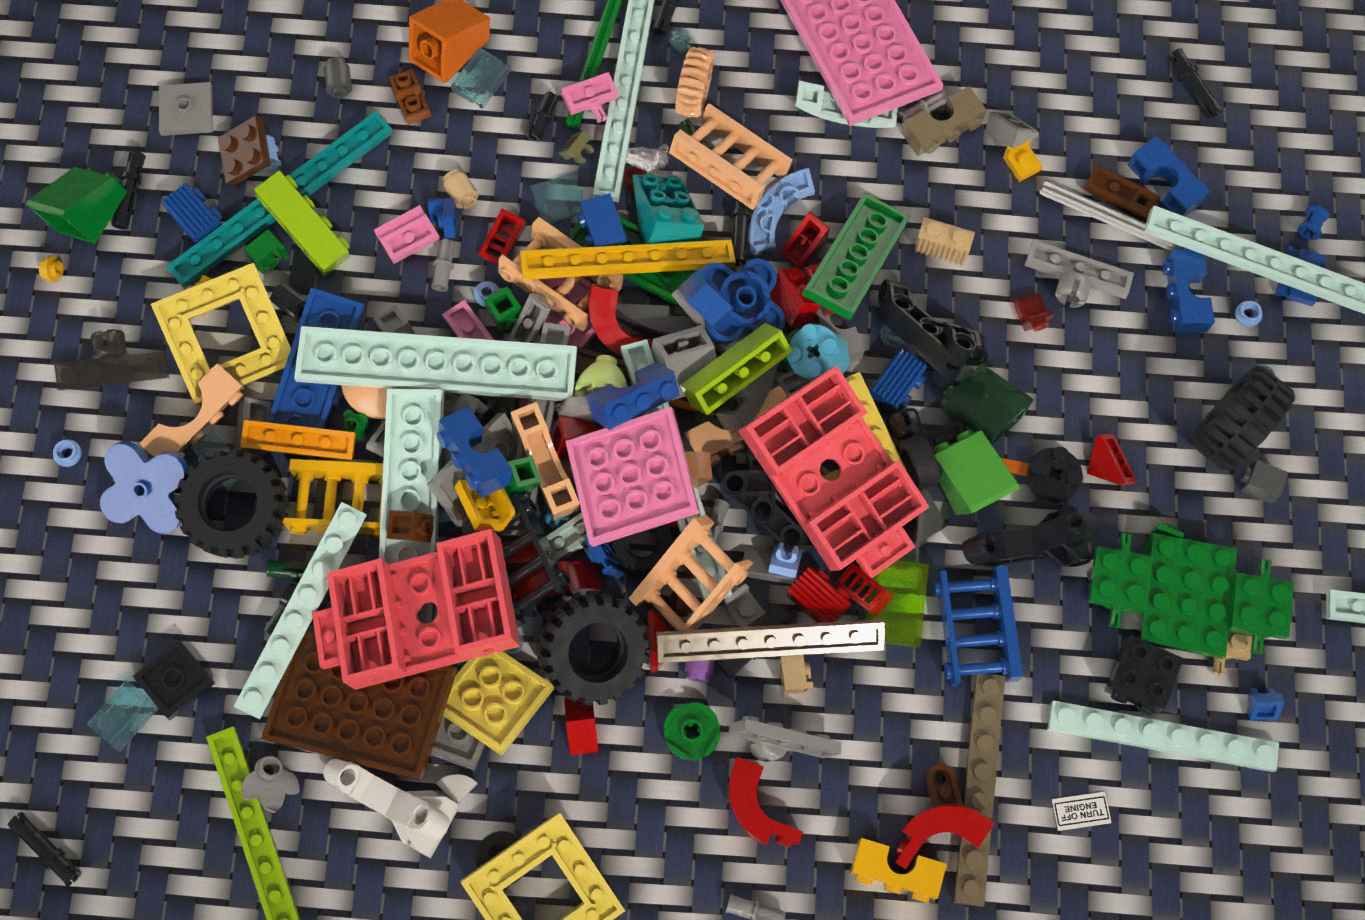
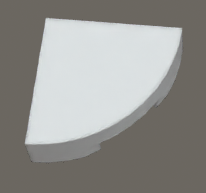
M454 774L440 779L436 784L458 804L478 783L468 776Z

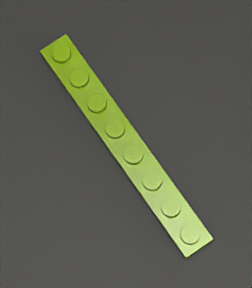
M233 726L207 736L209 748L266 919L301 920L263 806L258 798L245 800L242 795V783L244 778L251 773L236 727Z

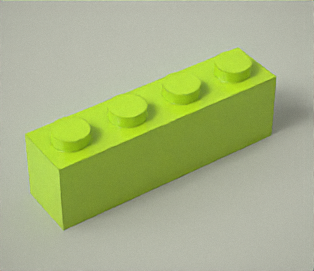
M279 170L254 189L256 198L325 277L349 258V251L347 249L350 246L341 235L335 236L330 230L332 228L331 223L324 215L320 217L313 210L315 205L307 195L301 196L296 190L298 186L290 175L284 176Z
M764 323L682 383L680 387L691 407L708 415L791 354L792 350L782 330Z

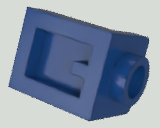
M454 198L429 199L430 222L438 224L439 228H444L445 238H456L457 217Z

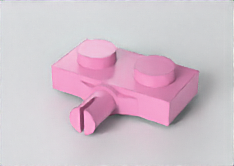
M609 72L561 89L562 98L570 115L585 110H592L598 123L601 122V119L602 121L607 119L602 105L618 99L619 96Z

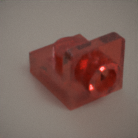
M1040 292L1015 299L1014 306L1024 331L1031 329L1034 331L1043 330L1049 326L1054 317L1052 310L1047 311Z

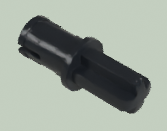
M550 91L544 95L538 110H534V117L525 133L528 139L534 142L541 141L547 125L552 122L551 115L559 100L558 95Z

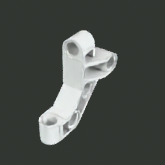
M334 758L324 768L323 775L329 785L391 819L402 843L429 858L433 856L460 807L454 801L432 790L405 792L349 761Z

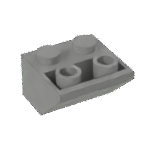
M703 325L653 339L651 353L654 362L661 363L675 373L680 396L674 399L685 396L680 387L682 383L716 359L714 345Z

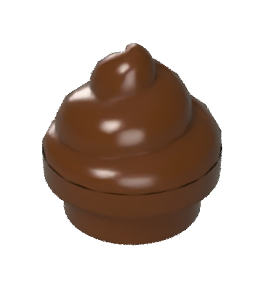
M675 591L671 593L669 606L679 617H686L689 613L693 612Z

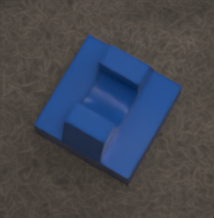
M1251 688L1248 695L1249 707L1247 710L1249 720L1278 721L1284 705L1282 693H1276L1273 688H1268L1266 693H1258L1257 688Z

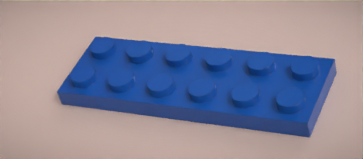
M314 288L310 289L270 411L268 423L325 429L339 385L295 381L294 376L301 326L357 330L365 306L363 303ZM299 455L312 460L316 458L315 456Z

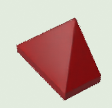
M1101 434L1097 436L1087 474L1118 485L1136 483L1137 479L1114 434Z
M648 611V629L651 645L649 647L651 672H657L664 663L657 662L656 632L671 630L654 611Z

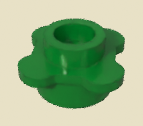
M346 410L343 414L345 422L341 431L355 432L357 439L365 438L369 428L368 416L364 413H354L352 410Z

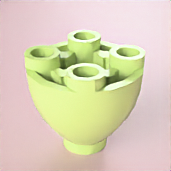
M609 355L598 356L596 361L588 366L579 376L573 397L587 396L609 384L618 388L628 387L624 374L617 366V360Z

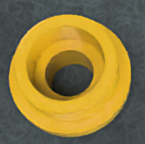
M57 256L43 258L39 263L41 278L48 282L59 281L64 272L62 262H60Z

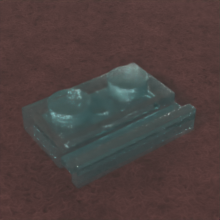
M479 47L451 85V90L471 103H476L483 109L509 74L511 67Z
M126 680L90 719L87 725L120 752L159 708L132 683Z

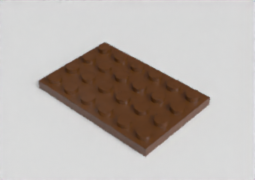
M306 631L281 678L261 739L423 781L457 668L448 665L355 690L343 683L340 665L328 669L320 667L315 633Z

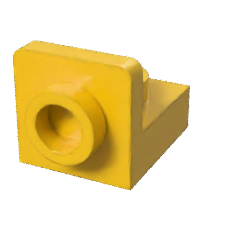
M1032 139L1015 148L1007 146L1003 159L1019 182L1040 172L1043 167L1029 146Z

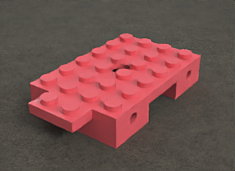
M835 366L738 431L830 571L841 570L856 559L862 570L869 577L873 578L915 548V545L902 526L928 509L929 505L900 461L892 462L862 417L868 412L839 368ZM826 459L836 461L840 468L838 477L833 481L824 479L820 473V465Z
M487 529L436 543L437 552L388 564L382 558L327 572L332 608L312 613L320 667L328 669L340 665L343 683L356 690L520 647L504 554L499 536L492 529ZM425 603H434L438 609L436 618L430 623H421L417 617V613Z

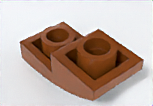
M413 69L388 77L407 125L431 117L429 107Z

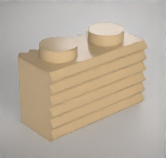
M924 217L914 251H919L920 254H929L930 257H939L940 260H949L950 263H959L962 266L965 264L970 252L975 232Z

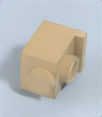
M804 655L781 656L779 667L783 695L811 692L813 682H807V679H811V669L809 662H804Z

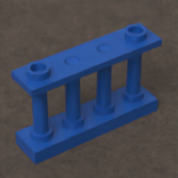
M996 567L988 579L948 582L946 571H940L937 580L933 581V590L935 597H939L947 654V662L944 663L946 680L950 679L951 687H957L961 682L960 676L1001 672L1002 675H1006V682H1018L1023 677L1008 567ZM979 590L994 592L995 603H992V606L951 609L949 593ZM993 617L994 620L998 619L999 630L996 633L955 637L953 620ZM985 645L1002 647L1003 658H1000V661L959 664L957 648Z

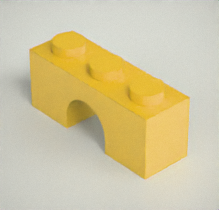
M864 838L858 840L849 873L856 876V882L872 886L873 881L884 884L883 890L895 894H900L901 890L913 893L912 899L929 903L930 899H938L946 863L917 855L914 857L912 867L908 873L904 875L897 874L890 869L887 863L890 846Z

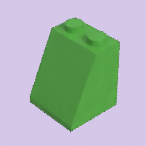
M971 429L966 430L956 436L958 441L950 445L945 441L932 448L938 464L939 483L955 515L972 514L1020 489L1018 483L982 430L973 433Z

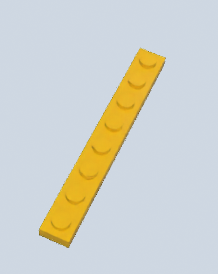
M732 240L520 251L519 256L522 280L697 270L698 268L703 269L709 263H721L728 268H734L736 263Z

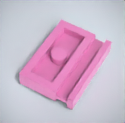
M420 205L374 229L375 235L393 264L440 240L438 233Z

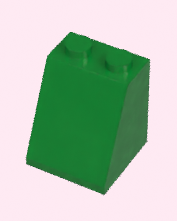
M73 167L30 198L25 205L56 232L96 244L127 191L119 184L120 180L110 173H105L104 175L92 168L85 170Z

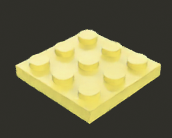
M503 651L468 660L455 676L443 716L502 756L554 690V686Z

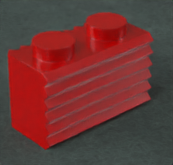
M796 268L779 269L776 284L769 295L773 302L782 309L785 319L791 328H803L805 325L812 323L821 305L802 296L808 281L805 280V274L801 270Z
M811 566L789 587L786 596L816 623L838 622L852 605L848 601L850 596L840 587L835 589L828 583L829 577L821 569L817 568L814 570Z

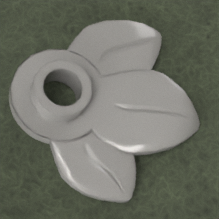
M273 756L259 759L254 766V771L249 773L242 783V795L245 800L258 798L260 804L266 810L276 813L283 805L285 794L292 795L300 792L296 776L284 770L280 760ZM263 769H269L272 775L267 774Z

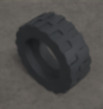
M668 524L645 530L650 532L657 542L656 549L649 556L640 557L630 550L629 540L632 535L613 540V553L620 567H624L625 571L629 573L647 576L673 544V534Z

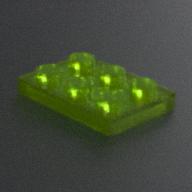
M897 560L873 577L876 582L894 596L876 618L866 611L865 620L882 619L884 622V643L915 648L920 647L928 564ZM875 590L874 593L869 597L867 603H869L879 591Z

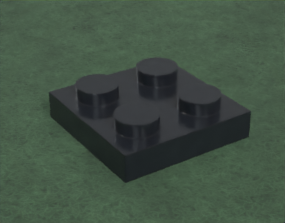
M179 639L133 675V678L168 720H172L216 683Z

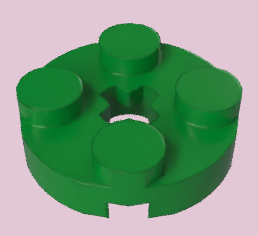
M698 702L681 704L675 707L666 717L664 740L668 749L675 756L683 760L699 761L709 756L717 747L720 739V725L716 714L708 706ZM695 724L698 726L697 732L700 735L697 738L693 736L689 739L686 737L687 732L684 728L686 726L692 727Z

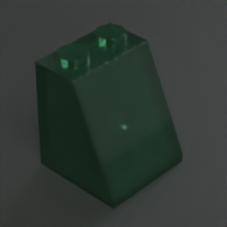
M981 364L975 370L972 367L969 368L961 376L962 382L955 387L952 384L943 392L940 408L953 421L961 419L965 431L971 429L973 433L982 430L993 446L1024 417L1033 399Z

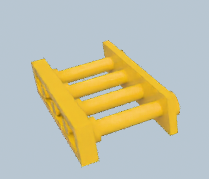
M290 459L289 470L299 480L295 518H284L283 524L291 533L297 535H306L307 531L326 532L334 517L337 486L341 479L352 480L354 483L352 507L363 512L365 484H368V481H379V484L382 485L383 464ZM313 478H322L327 482L323 519H306L310 482L313 481ZM382 487L378 522H363L358 531L360 534H374V537L379 539Z

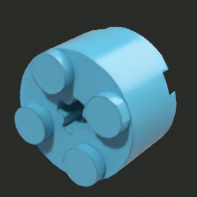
M807 324L793 336L789 344L792 353L786 357L792 369L798 375L811 381L835 366L844 374L850 363L847 341L840 334L817 324Z

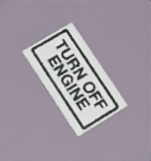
M1105 792L1052 799L1058 831L1112 823Z

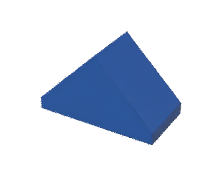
M698 268L680 285L687 303L714 327L734 309L701 268Z

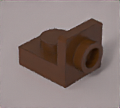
M390 510L386 538L430 543L434 516L415 511Z

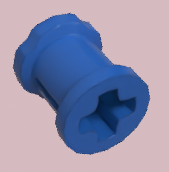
M1310 205L1305 211V220L1299 225L1297 231L1300 236L1306 239L1317 240L1322 234L1321 227L1330 214L1325 208L1318 205Z

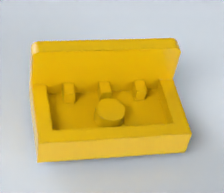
M459 480L454 487L475 531L487 529L503 531L515 515V509L504 488L481 498L476 490L469 488L466 480Z

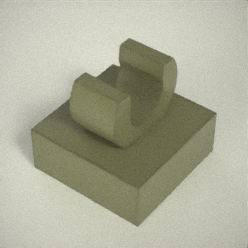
M584 131L573 134L559 154L565 160L574 158L576 163L584 164L586 160L582 157L581 151L584 150L588 155L594 152L593 147L586 144L591 137Z

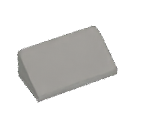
M990 113L986 125V132L1010 148L1018 147L1039 134L1036 129L1008 113Z
M530 293L508 338L510 341L535 342L551 310L544 295L541 293Z
M245 397L239 402L235 450L251 454H267L268 451L245 449L240 446L244 420L267 422L272 402Z
M745 549L743 561L749 559L753 563L746 571L748 573L747 577L790 585L797 580V575L795 579L768 572L773 553Z

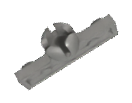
M1033 240L1030 245L1024 265L1056 276L1059 282L1055 296L1062 305H1065L1067 296L1072 297L1069 306L1071 308L1084 305L1090 289H1096L1126 299L1134 276L1133 272Z
M744 716L740 721L729 725V736L756 742L750 745L752 755L759 761L771 762L778 760L787 751H795L820 758L841 754V742L830 740V736L825 734L810 735L807 734L805 729L783 728L781 723L759 722V718L753 716Z

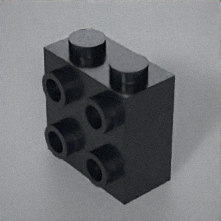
M1130 635L1123 640L1104 691L1111 694L1110 697L1117 702L1125 704L1130 702L1138 706L1137 709L1142 713L1148 715L1159 714L1166 708L1184 658Z

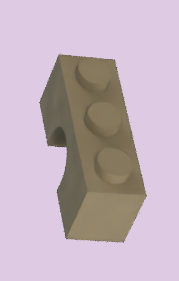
M970 86L947 98L944 111L949 117L948 120H936L925 109L904 121L901 133L917 156L924 153L930 154L938 149L940 144L946 141L952 142L968 129L970 131L975 130L983 123L982 120L986 109Z

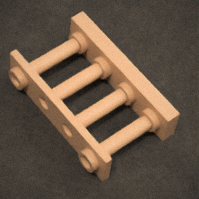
M709 103L705 108L700 123L702 126L691 136L680 129L674 135L669 153L754 210L759 205L765 190L763 184L773 174L780 178L787 176L793 159ZM711 131L723 139L712 150L700 143ZM731 146L744 153L733 165L720 157ZM752 160L765 167L754 179L742 172Z
M538 217L532 223L531 238L533 240L523 251L539 250L541 247L546 249L583 247ZM520 254L513 261L504 255L499 258L498 273H500L504 280L513 282L528 294L541 293L546 298L552 311L564 318L568 325L577 327L582 332L586 329L588 314L585 312L587 311L588 294L577 306L564 298L565 295L582 277H588L597 285L617 288L618 291L622 287L624 276L622 274L567 277L554 291L542 283L546 278L522 280Z
M708 515L696 517L687 525L629 599L635 606L646 603L652 604L676 631L697 630L734 585H739L748 576L746 571L753 563L749 559L734 563L709 537L710 533L708 531L714 525V522ZM701 544L727 571V574L719 584L693 558L692 550L696 545ZM684 564L711 592L702 604L676 577L677 573L675 571L680 565ZM668 584L694 612L686 623L660 597V589L664 585Z

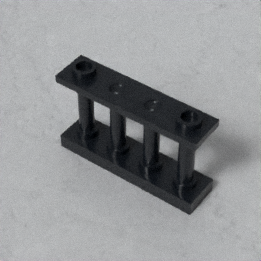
M515 493L512 495V498L517 508L515 509V515L505 528L522 518L528 532L502 547L504 559L532 542L539 556L507 575L518 628L526 623L522 615L524 613L523 609L554 590L566 597L571 596L572 591L569 587L571 584L570 578L560 568L535 514L537 508L534 502L529 497L525 498ZM471 522L461 527L464 536L480 532L474 530ZM544 566L550 580L518 600L514 598L511 591L513 584Z

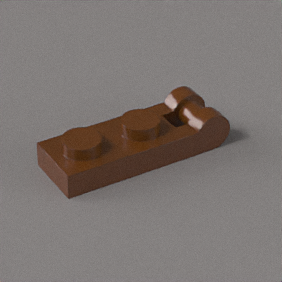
M1096 165L1084 188L1085 191L1136 215L1143 222H1147L1151 208L1158 206L1161 200L1158 194ZM1137 200H1142L1144 205L1137 203Z

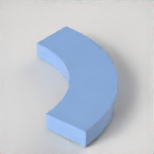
M809 168L788 174L763 194L749 224L748 248L750 256L775 251V229L782 214L796 201L814 195L815 189Z

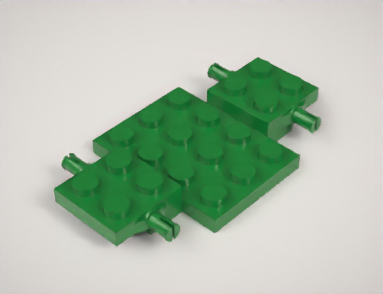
M1120 533L1119 548L1117 549L1098 546L1095 549L1088 603L1102 605L1111 610L1108 625L1110 627H1121L1122 612L1141 616L1139 639L1157 647L1220 659L1226 657L1229 632L1251 636L1250 653H1256L1257 655L1263 654L1265 638L1273 637L1283 640L1289 638L1294 583L1271 577L1272 561L1269 559L1259 560L1258 575L1235 574L1236 548L1155 533L1151 536L1149 556L1130 551L1132 535L1129 533L1127 536L1126 533Z

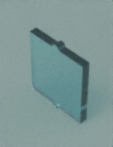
M574 173L530 186L536 202L534 207L538 209L541 219L550 224L570 218L581 212L580 202L583 201V190L579 189Z

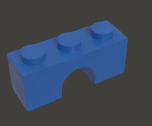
M1157 136L1137 150L1127 164L1144 183L1153 177L1167 179L1172 189L1169 190L1162 202L1171 212L1185 217L1201 205L1210 192L1205 183L1197 179L1189 170L1187 164L1179 160L1172 153L1169 145L1162 142Z
M1190 249L1171 250L1163 261V274L1167 275L1168 279L1166 296L1168 300H1171L1172 306L1170 322L1175 326V333L1207 332L1215 323L1211 297H1197L1188 288V284L1200 283L1207 274L1205 256Z
M655 362L634 372L636 384L632 386L618 388L609 384L588 394L587 399L592 418L610 430L680 396L674 371L659 362Z
M468 406L440 419L439 430L436 435L440 445L443 448H447L451 453L454 466L457 469L461 468L464 472L469 488L476 490L479 496L483 498L511 484L512 468L498 448L487 453H479L472 449L473 446L482 443L483 426Z

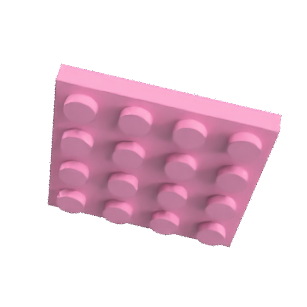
M672 407L631 419L610 430L604 428L566 441L587 537L592 547L700 513Z

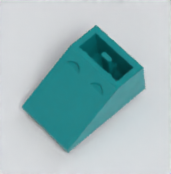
M651 174L633 175L639 231L645 244L696 242L700 240L705 224L681 178L675 176L660 177Z

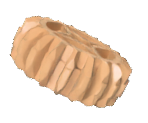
M692 47L688 50L676 94L675 108L677 114H682L684 117L698 118L702 114L712 79L714 66L713 51L702 47Z

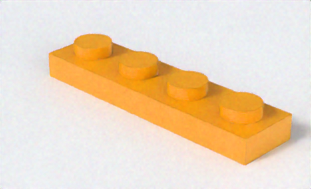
M244 420L240 447L353 461L356 433Z

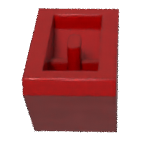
M811 211L808 212L781 250V253L801 269L827 244L830 227Z
M564 698L570 756L599 752L593 704L591 706L583 705L579 700L573 702Z

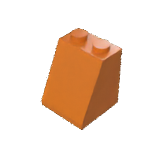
M443 0L409 16V61L441 82H448L489 40L490 17L462 0Z

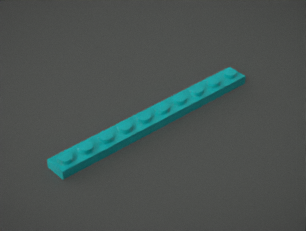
M376 111L290 174L298 186L296 190L301 196L307 195L309 197L392 135V128ZM256 199L168 264L166 268L185 289L276 220L261 202Z

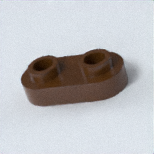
M946 764L932 766L925 778L931 805L935 806L943 803L963 804L953 769ZM942 775L945 780L944 784H937L935 776Z

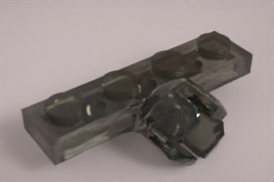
M109 329L105 332L100 330L92 333L93 354L90 359L54 363L58 391L169 378L166 351L130 355L126 350L124 332L116 329Z

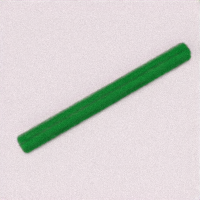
M607 0L579 82L597 76L622 3L621 0ZM584 111L574 115H570L568 112L566 125L577 129L580 126Z

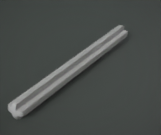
M1048 180L1043 183L1040 189V194L1164 249L1169 251L1186 249L1185 247L1144 233L1146 223Z

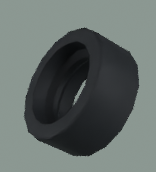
M918 435L901 441L899 445L901 460L906 468V472L918 490L938 485L940 481L938 464L928 440L923 435Z

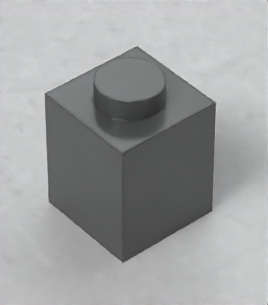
M1256 460L1250 467L1246 466L1240 478L1243 485L1240 492L1272 504L1281 496L1289 472Z

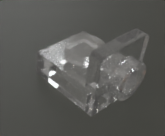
M666 144L661 145L657 148L655 155H653L652 150L646 147H635L628 152L625 162L654 174L658 170L665 168L669 159V154H667L669 146Z

